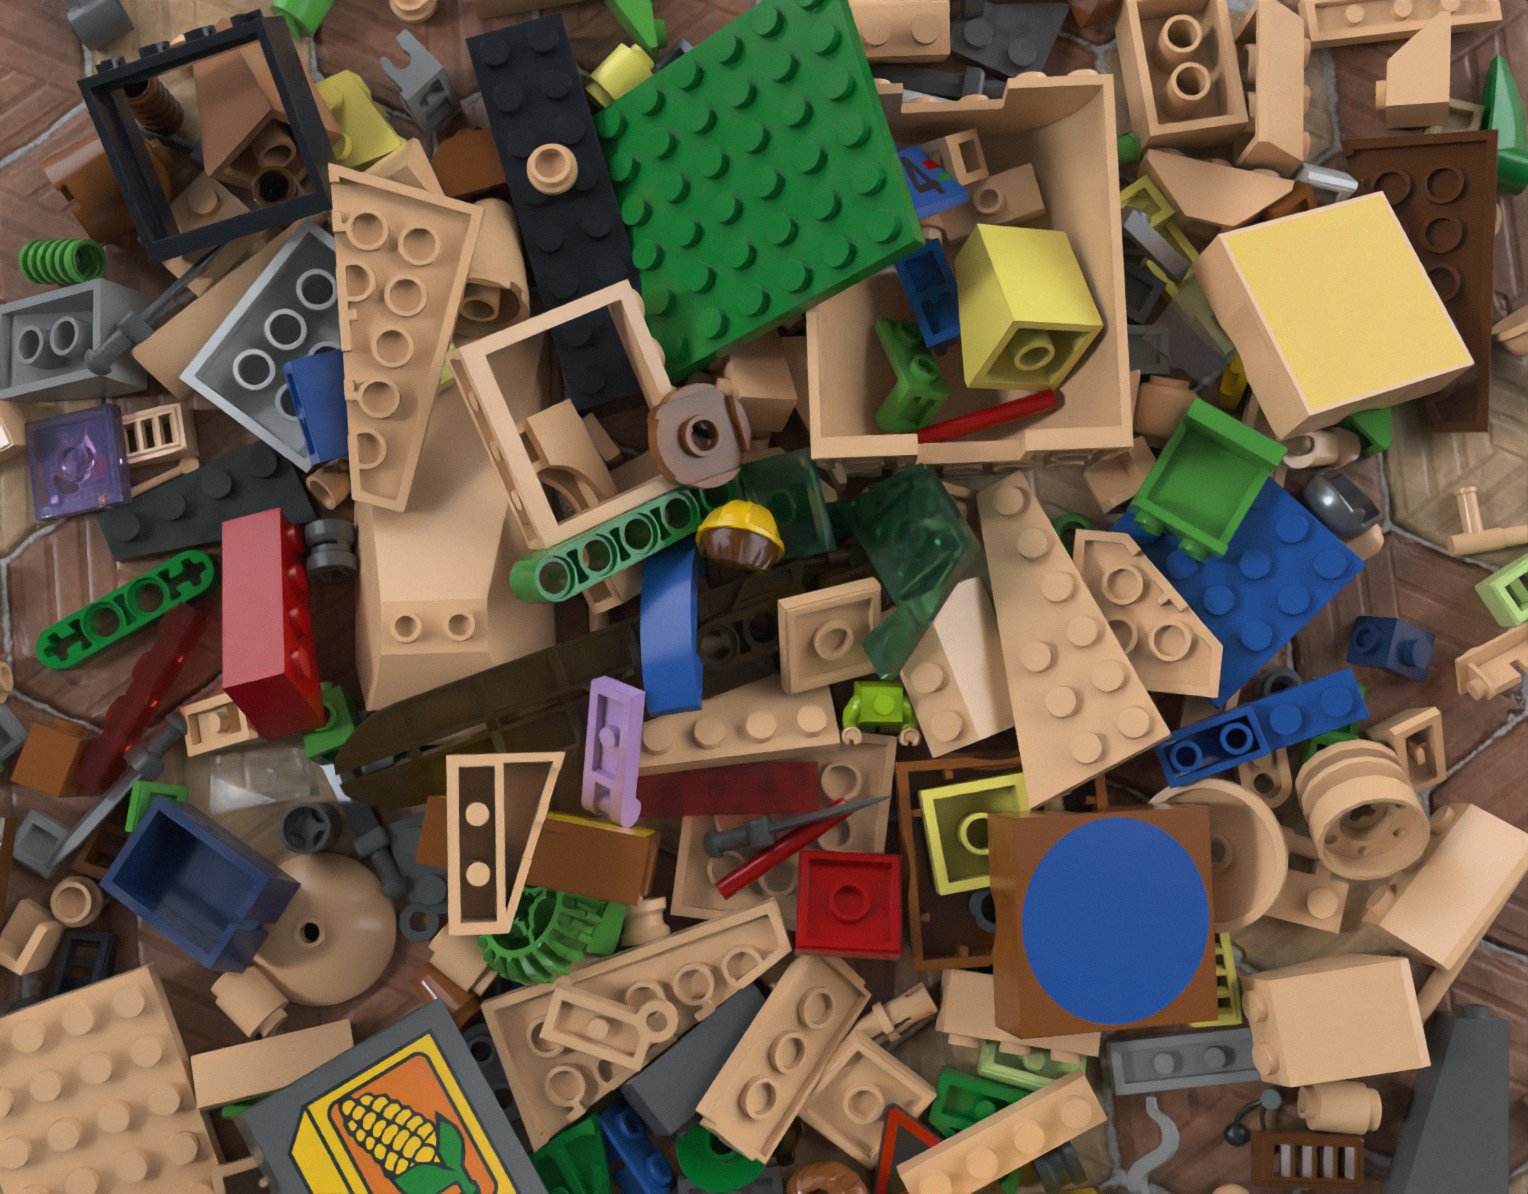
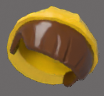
M739 499L719 506L709 513L702 525L698 527L695 538L700 556L706 557L714 563L740 570H760L763 573H768L773 564L782 558L785 550L777 524L770 511L761 505L754 504L752 501Z

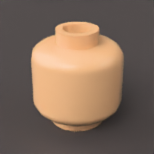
M1150 375L1149 383L1139 384L1132 423L1133 432L1143 435L1149 447L1164 448L1187 408L1198 397L1194 391L1189 390V381Z

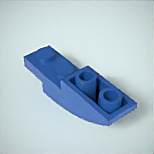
M1348 667L1306 683L1279 690L1171 731L1173 737L1154 746L1170 789L1269 755L1277 749L1369 718L1370 714L1352 669Z

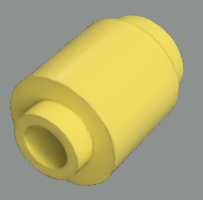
M621 43L588 76L590 83L584 88V92L602 110L653 75L651 69L655 64L637 44L628 48Z

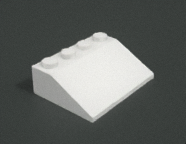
M308 217L304 219L179 377L306 473L309 472L313 465L310 462L282 366L290 360L341 349L335 269L337 267L335 238Z

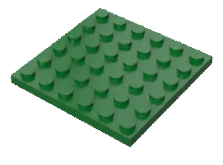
M763 0L592 116L632 250L633 263L637 267L641 280L646 323L651 337L655 338L663 349L665 355L664 368L670 383L675 384L927 245L848 0Z

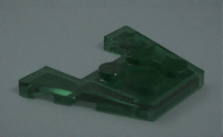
M923 463L869 486L866 493L850 500L840 499L829 504L828 510L815 516L807 514L794 522L812 556L823 555L824 549L839 547L854 534L857 536L897 606L896 611L860 641L880 679L891 681L899 675L982 547L934 468Z

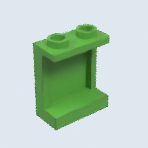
M1196 397L1179 421L1126 511L1135 515L1134 524L1144 531L1155 536H1160L1164 532L1180 541L1179 550L1189 557L1203 563L1208 558L1216 562L1225 555L1229 548L1227 546L1268 476L1278 467L1288 448Z

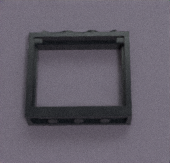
M261 9L245 14H237L230 17L231 28L217 32L215 25H208L188 31L183 34L186 43L171 48L169 41L144 46L138 49L141 59L127 64L124 56L101 61V64L95 65L98 74L77 81L151 265L333 209L328 163L338 165L284 15L263 17ZM260 42L312 182L314 192L180 233L123 88Z

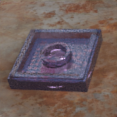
M108 403L24 423L36 520L48 522L133 503L121 406Z

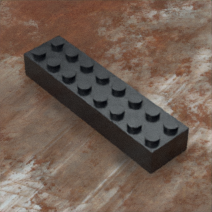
M561 12L465 39L545 312L626 279L629 280L631 288L635 289L642 298L641 280L637 267L633 263L632 250ZM545 144H560L568 148L577 161V179L573 186L562 194L547 195L541 193L534 188L528 178V159L534 150ZM607 305L550 328L570 400L581 418L592 412L596 419L648 405Z

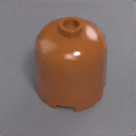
M97 132L39 163L57 191L60 190L68 202L76 199L80 206L71 212L89 237L101 247L111 244L135 228ZM142 135L169 203L173 195V182L166 168L173 165L174 162L157 137L148 142Z

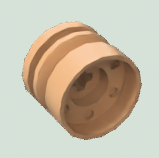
M1361 739L1343 741L1316 752L1302 765L1295 780L1296 798L1302 809L1303 817L1309 825V832L1318 856L1328 870L1349 879L1370 880L1384 878L1407 868L1422 855L1430 840V822L1413 791V786L1406 775L1402 763L1393 750L1374 741Z

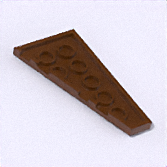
M1489 129L1340 141L1351 176L1358 182L1356 190L1358 197L1383 191L1475 362L1472 367L1440 391L1423 396L1434 432L1488 433L1499 130Z

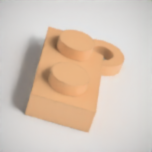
M559 982L555 987L539 1037L640 1072L650 1042L660 1043L671 1038L678 1027L679 1016L673 1004L665 999L654 998L647 1000L641 1005L640 1009ZM658 1011L665 1015L667 1025L663 1029H654L648 1024L647 1017L651 1012Z

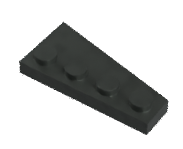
M262 439L96 516L115 561L121 563L185 551L186 548L206 544H221L222 522L277 507L282 509L292 525L306 526L311 522L321 520L297 465Z

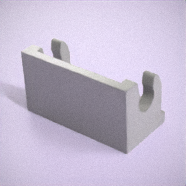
M405 28L396 37V40L404 54L411 57L409 66L404 69H397L393 66L391 60L384 56L381 57V65L385 74L400 89V100L404 109L413 118L420 133L427 139L461 107V104L444 67Z

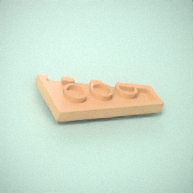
M772 674L703 700L702 710L664 715L646 721L642 726L638 776L839 752L841 741L830 686L826 685L787 695L781 687V674Z

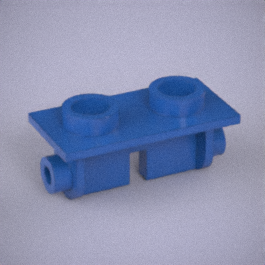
M619 1097L603 1114L600 1112V1117L597 1119L603 1128L607 1164L609 1165L619 1158L625 1164L612 1174L613 1178L624 1194H670L677 1185V1179L673 1174L669 1161L657 1151L646 1135L638 1115L630 1110L624 1100Z

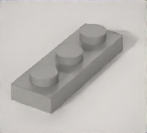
M1250 1024L1106 1040L1112 1092L1118 1096L1261 1080L1260 1073L1256 1069L1252 1058L1254 1043Z

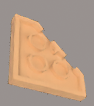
M1076 529L1073 563L1145 689L1154 692L1218 699L1223 645L1203 624L1128 533Z

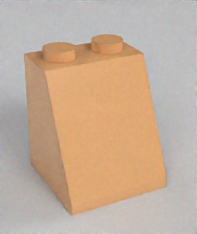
M1344 952L1240 977L1243 989L1241 998L1242 1009L1249 1020L1254 1043L1252 1058L1256 1069L1260 1073L1261 1081L1291 1088L1431 1066L1408 958Z

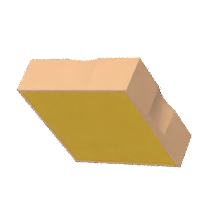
M1383 191L1218 234L1191 265L1221 328L1229 336L1241 357L1246 378L1278 442L1337 424L1345 417L1359 411L1384 409L1438 392L1475 364Z

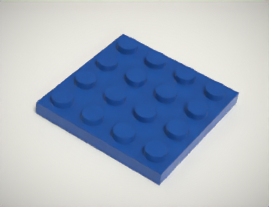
M1268 476L1227 546L1229 548L1225 555L1216 562L1208 558L1203 563L1189 557L1179 550L1178 546L1181 542L1164 532L1160 536H1155L1144 531L1134 524L1135 515L1127 512L1107 531L1128 533L1203 624L1223 645L1218 699L1204 697L1217 710L1367 565L1270 476Z

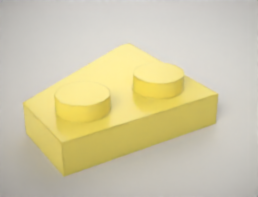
M345 70L315 83L344 135L332 147L339 166L364 172L408 142L406 139L398 136L388 122L390 120L389 115L380 104L373 101L371 91L359 75Z

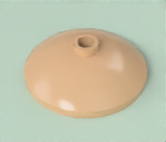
M1203 777L1172 789L1169 786L1155 795L1148 804L1182 802L1209 806L1211 843L1218 842L1225 849L1223 859H1217L1211 854L1214 932L1226 933L1250 925L1262 917L1279 897L1288 870V850L1285 836L1270 808L1245 787L1228 780Z
M334 852L304 854L279 865L278 867L297 880L301 885L276 924L265 923L262 928L268 931L269 934L252 959V966H256L289 1001L306 1006L339 1004L367 990L387 968L393 956L398 936V917L393 898L386 897L380 891L384 885L379 875L363 862L348 855ZM309 922L316 924L320 930L319 938L316 941H311L305 936V927Z

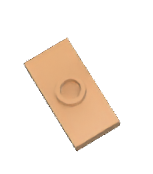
M1031 162L963 186L968 191L970 202L940 212L951 246L967 241L976 224L1012 226L1047 214Z

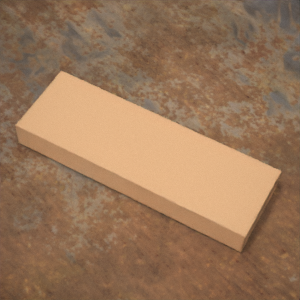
M350 1019L190 1056L198 1110L204 1111L274 1094L355 1046Z

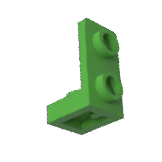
M878 318L874 324V329L898 379V382L874 415L878 427L881 431L902 434L927 427L951 395L941 370L935 362L931 351L928 350L921 330L916 324L907 320L897 321Z

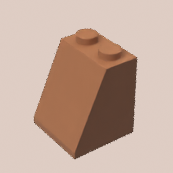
M221 18L215 25L217 32L232 27L231 21ZM260 42L193 64L204 168L208 177L251 190L254 176L261 169L268 166H280L286 168L300 182L308 172ZM299 56L330 144L333 147L344 135Z

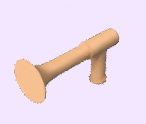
M1466 487L1453 491V495L1457 500L1464 533L1448 535L1447 547L1451 557L1500 550L1508 546L1528 543V524L1508 528L1483 529L1476 497V487Z

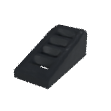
M65 928L47 999L69 992L71 988L78 989L112 977L118 935L115 933ZM77 946L99 949L98 957L76 956ZM74 967L94 969L92 979L72 977Z

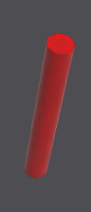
M1048 389L905 434H917L918 444L943 443L1057 408L1052 389Z
M841 797L829 806H827L826 808L845 804L847 802L843 797ZM851 812L795 828L777 840L773 845H770L715 883L717 889L724 899L728 900L797 853L799 849L804 848L854 813Z

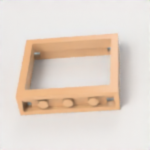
M628 279L444 354L529 549H548L681 486L670 484L661 474L557 523L485 356L607 305L648 407L651 410L660 403L665 395L677 388L671 385L665 371L663 349L659 342L651 337L645 322L643 300L639 293L631 288ZM691 433L692 444L697 445L699 450L703 451L699 439Z

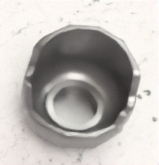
M1329 467L1313 474L1303 488L1305 509L1338 539L1359 537L1382 520V514L1373 501L1347 475L1341 473L1325 479L1326 474L1331 470Z

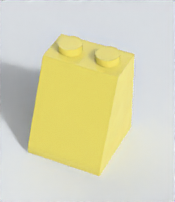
M976 224L955 258L967 388L1031 391L1052 389V391H1055L1104 327L1065 231Z

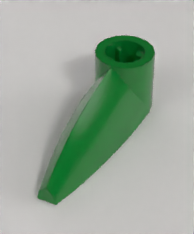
M1497 55L1490 62L1480 105L1485 106L1480 130H1499L1497 191L1517 196L1528 185L1526 120L1522 100L1504 57Z

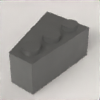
M752 982L734 993L720 1004L712 1014L700 1023L697 1022L678 1037L676 1042L641 1068L640 1072L635 1073L630 1079H627L615 1089L630 1110L638 1115L642 1125L651 1136L672 1135L676 1131L681 1137L702 1120L703 1116L695 1109L766 1002L764 996Z

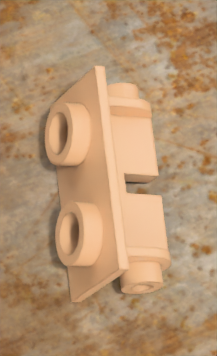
M1528 621L1519 626H1513L1506 633L1479 647L1471 648L1464 655L1455 659L1458 693L1461 696L1469 692L1476 700L1483 697L1490 700L1499 693L1522 682L1521 674L1514 668L1518 666L1528 674Z

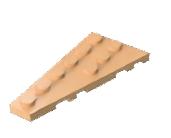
M328 163L333 211H331L332 227L335 235L337 264L335 269L341 351L343 352L345 380L343 381L347 404L349 432L347 438L352 500L406 513L447 360L444 354L449 352L486 211L485 207Z
M1018 470L976 494L1028 804L1029 809L1033 811L1173 736L1021 470Z
M775 897L573 968L569 976H557L553 984L539 983L537 986L526 985L484 1000L480 1006L534 1152L546 1144L553 1135L567 1124L573 1123L583 1115L590 1106L611 1090H615L638 1072L539 1037L557 984L561 982L640 1009L641 1005L647 1000L654 998L665 999L672 1003L679 1016L678 1027L674 1035L667 1041L660 1043L650 1042L643 1068L676 1042L678 1037L697 1022L703 1021L720 1004L738 990L745 988L792 951L793 944ZM651 1012L647 1017L648 1024L654 1029H663L667 1025V1019L661 1012Z

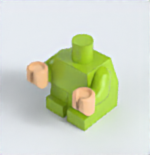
M852 682V698L842 713L843 731L841 732L840 739L844 745H849V742H853V745H859L862 740L861 732H875V727H879V733H900L898 739L902 746H908V743H911V746H917L920 743L919 722L909 697L905 695L903 682Z

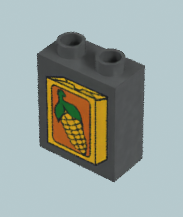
M441 997L420 1006L232 1118L272 1194H548Z

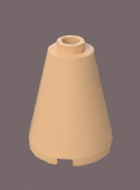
M498 198L482 199L474 203V205L485 207L486 212L454 332L475 339L484 338L528 320L530 315V299L519 221L515 209Z

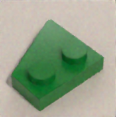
M941 1065L935 1085L937 1096L929 1105L927 1112L928 1121L943 1135L951 1137L1033 1092ZM1023 1166L998 1179L1000 1186L1006 1192L1015 1194Z
M598 1111L552 1137L536 1152L532 1149L526 1153L548 1194H611L603 1128L597 1121L600 1117Z

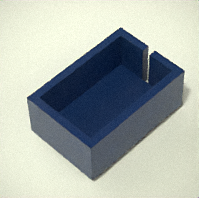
M161 796L155 798L99 883L100 887L206 968L212 971L234 973L245 972L269 934L268 931L262 928L265 923L276 924L301 885L297 880L192 804Z

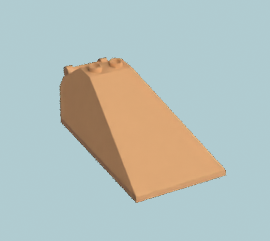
M550 329L485 355L515 425L532 415L552 407ZM456 332L453 333L452 337L456 348L479 340ZM457 382L437 394L406 513L354 500V526L356 533L354 555L358 560V575L355 578V665L367 711H378L397 701L556 645L555 602L541 604L523 603L511 591L509 578L514 564L521 558L539 549H529ZM540 482L554 514L553 487ZM542 568L539 580L542 588L545 590L547 575ZM485 723L425 745H444L485 730L487 727Z

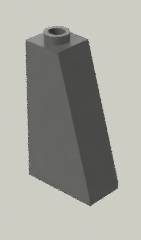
M1456 1003V1012L1436 1011L1427 1040L1431 1066L1419 1068L1384 1184V1194H1509V1021L1490 1015L1489 1006Z

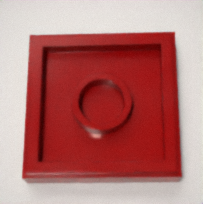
M799 849L794 955L899 961L901 957L902 855Z

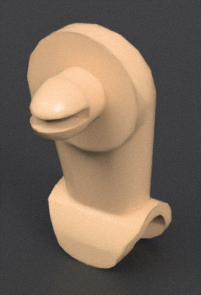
M1340 427L1329 428L1327 431L1315 430L1278 442L1276 436L1274 438L1275 442L1288 448L1280 465L1290 470L1326 465L1330 469H1338L1355 461L1359 457L1361 449L1357 434Z

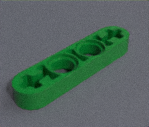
M189 550L178 554L45 629L36 642L38 659L43 665L55 670L72 671L84 666L210 595L218 588L221 582L222 571L220 564L215 558L200 551ZM192 563L206 567V570L200 574L202 580L200 585L186 581L174 587L166 579L168 575L170 579L181 581L191 574L189 565ZM158 585L163 591L164 601L156 611L146 612L141 607L140 595L147 586ZM176 589L182 594L179 598ZM112 609L119 616V628L112 636L103 637L97 632L96 620L103 611ZM85 635L93 644L91 646L89 642L78 641L69 646L67 649L68 658L55 656L54 651L60 647L59 638L75 640Z

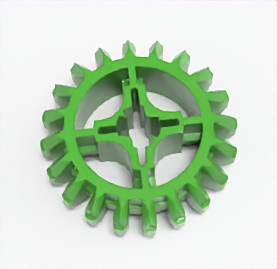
M524 884L510 932L504 934H483L479 937L477 945L484 949L483 960L488 962L494 968V971L500 973V976L528 986H537L539 983L553 984L557 976L570 975L571 962H584L582 950L586 944L596 943L591 934L594 926L603 923L596 913L606 901Z

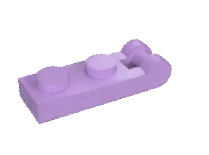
M604 675L591 680L581 804L585 810L596 815L606 813L609 815L611 822L630 828L637 821L641 811V803L636 799L646 692Z

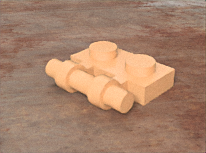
M1280 825L1285 836L1288 855L1291 853L1311 858L1309 873L1288 868L1286 880L1279 897L1264 915L1339 934L1349 884L1330 879L1331 871L1326 868L1318 856L1312 838L1294 834L1293 828Z

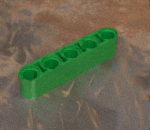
M732 479L721 486L705 489H691L681 485L548 549H539L521 558L514 564L509 578L511 591L517 599L528 604L553 603L567 600L697 531L709 513L719 506L738 499L736 483ZM704 490L706 492V500L704 498ZM665 508H666L667 511H668V516H669L668 522L666 521V518H665ZM625 527L627 528L630 536L629 544H627V542L625 541ZM584 547L589 555L588 566L585 565L582 557ZM542 568L547 575L545 590L542 588L539 580Z

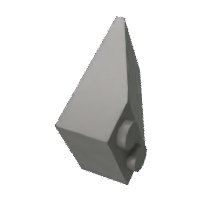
M97 278L0 305V400L34 402L111 398L146 390L148 371L130 354L132 349L138 344H132L131 347L109 366L112 372L106 375H96L90 372L84 363V355L88 349L96 350L109 336L118 330V322L130 310L140 316L148 308V294L104 278Z

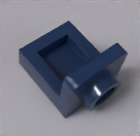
M1358 616L1355 621L1346 662L1354 666L1377 668L1406 681L1424 683L1428 666L1432 659L1436 635L1398 618Z

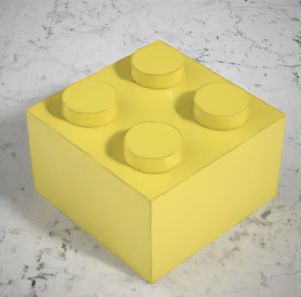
M1013 772L915 790L918 808L921 809L922 817L920 818L934 891L941 896L990 887L987 813L1031 811L1029 809L1023 772Z

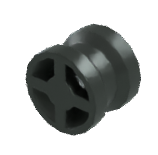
M1070 1141L1031 1161L1047 1194H1060L1062 1187L1071 1183L1079 1186L1088 1182L1084 1169Z

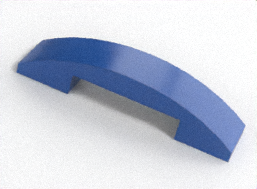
M697 531L646 557L641 590L640 640L643 682L646 692L645 698L647 711L651 717L702 710L703 663L696 653L698 576L704 575L705 557L699 555V549L695 541Z

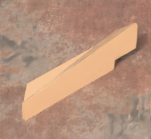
M330 210L308 216L310 220L333 237L332 224L327 220ZM305 218L294 222L132 349L130 354L181 402L194 390L179 378Z

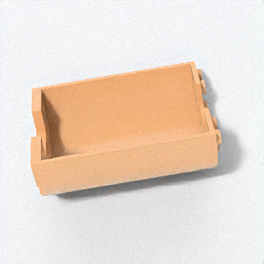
M1081 69L1073 71L1067 76L1046 77L1042 72L1032 71L1019 74L1015 78H1008L1002 99L989 100V97L985 95L973 94L964 96L959 101L939 102L937 98L925 96L914 98L909 103H902L903 83L891 84L886 79L874 78L873 80L892 139L896 140L897 149L919 146L976 128L989 176L1030 162L1032 163L1047 214L1009 227L1065 231L1104 327L1057 389L1053 391L1057 408L943 443L918 444L917 434L881 431L874 418L875 413L898 382L874 329V324L878 318H886L897 321L907 320L919 327L895 266L891 264L806 311L812 462L825 470L835 469V463H839L843 466L844 475L857 477H878L882 475V469L892 470V475L896 476L897 480L927 478L936 480H967L1007 477L1018 470H1021L1024 475V472L1033 470L1034 464L1044 463V469L1048 471L1084 466V460L1093 458V453L1098 452V459L1107 460L1129 451L1134 447L1113 74H1098L1095 70ZM946 237L943 241L942 249L956 280L955 258L965 242L951 246L948 237ZM959 342L946 348L947 354L943 356H937L934 349L930 350L941 370L951 395L929 426L1041 392L967 388L964 380L962 343Z

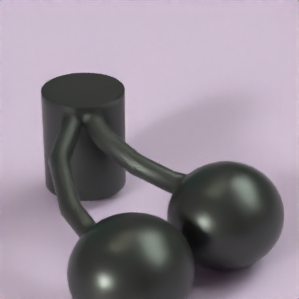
M1271 1086L1261 1093L1260 1100L1247 1103L1236 1114L1234 1122L1226 1126L1224 1130L1226 1141L1235 1147H1241L1248 1142L1249 1132L1243 1124L1239 1123L1240 1118L1250 1108L1261 1104L1259 1118L1261 1130H1267L1265 1112L1267 1109L1275 1110L1285 1103V1091L1281 1087ZM1274 1145V1155L1279 1151L1280 1145Z

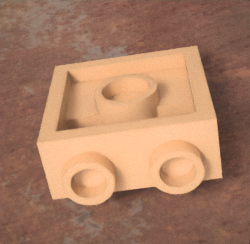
M205 170L170 205L180 233L251 211L216 179L208 177ZM266 229L229 241L209 266L187 287L200 297L277 237V235L271 229ZM138 237L137 240L142 244L140 237ZM218 245L169 259L162 263L179 279L200 258Z

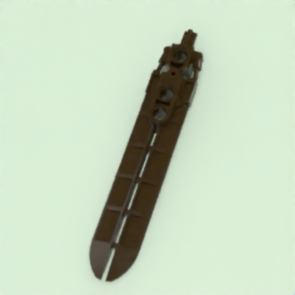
M849 543L844 546L824 549L823 555L785 560L774 564L768 573L758 570L741 576L732 582L698 593L696 653L703 663L702 701L772 674H781L778 623L779 599L845 584L853 579L857 581L874 577L881 585L882 613L889 610L885 595L925 581L923 563H919L917 554L913 553L876 567L875 562L870 561L867 550L863 545ZM825 564L828 570L814 574L807 589L801 586L803 568ZM759 613H765L768 619L767 630L759 638H752L749 631L751 620ZM640 615L419 693L378 710L365 719L350 734L340 748L334 761L335 776L408 750L411 757L339 784L345 796L373 806L389 808L418 806L427 803L428 796L447 794L446 755L566 752L585 745L590 691L572 697L571 691L589 685L591 680L604 675L611 677L630 669L634 670L635 675L618 681L645 691L641 660ZM718 630L722 640L721 646L714 654L705 656L701 648L702 639L710 631ZM559 695L561 697V702L497 724L496 718ZM646 698L644 705L643 723L654 718H657L651 717L647 711ZM482 723L486 724L487 729L422 753L419 746Z

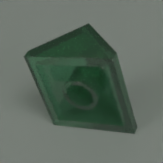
M811 447L740 464L737 467H742L737 474L743 500L752 501L754 504L765 507L770 511L777 524L780 538L785 548L784 555L779 561L836 550L816 461L811 460Z

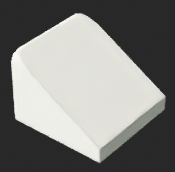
M1302 163L1298 167L1296 181L1299 180L1311 184L1317 203L1326 205L1347 200L1357 190L1358 182L1346 172Z

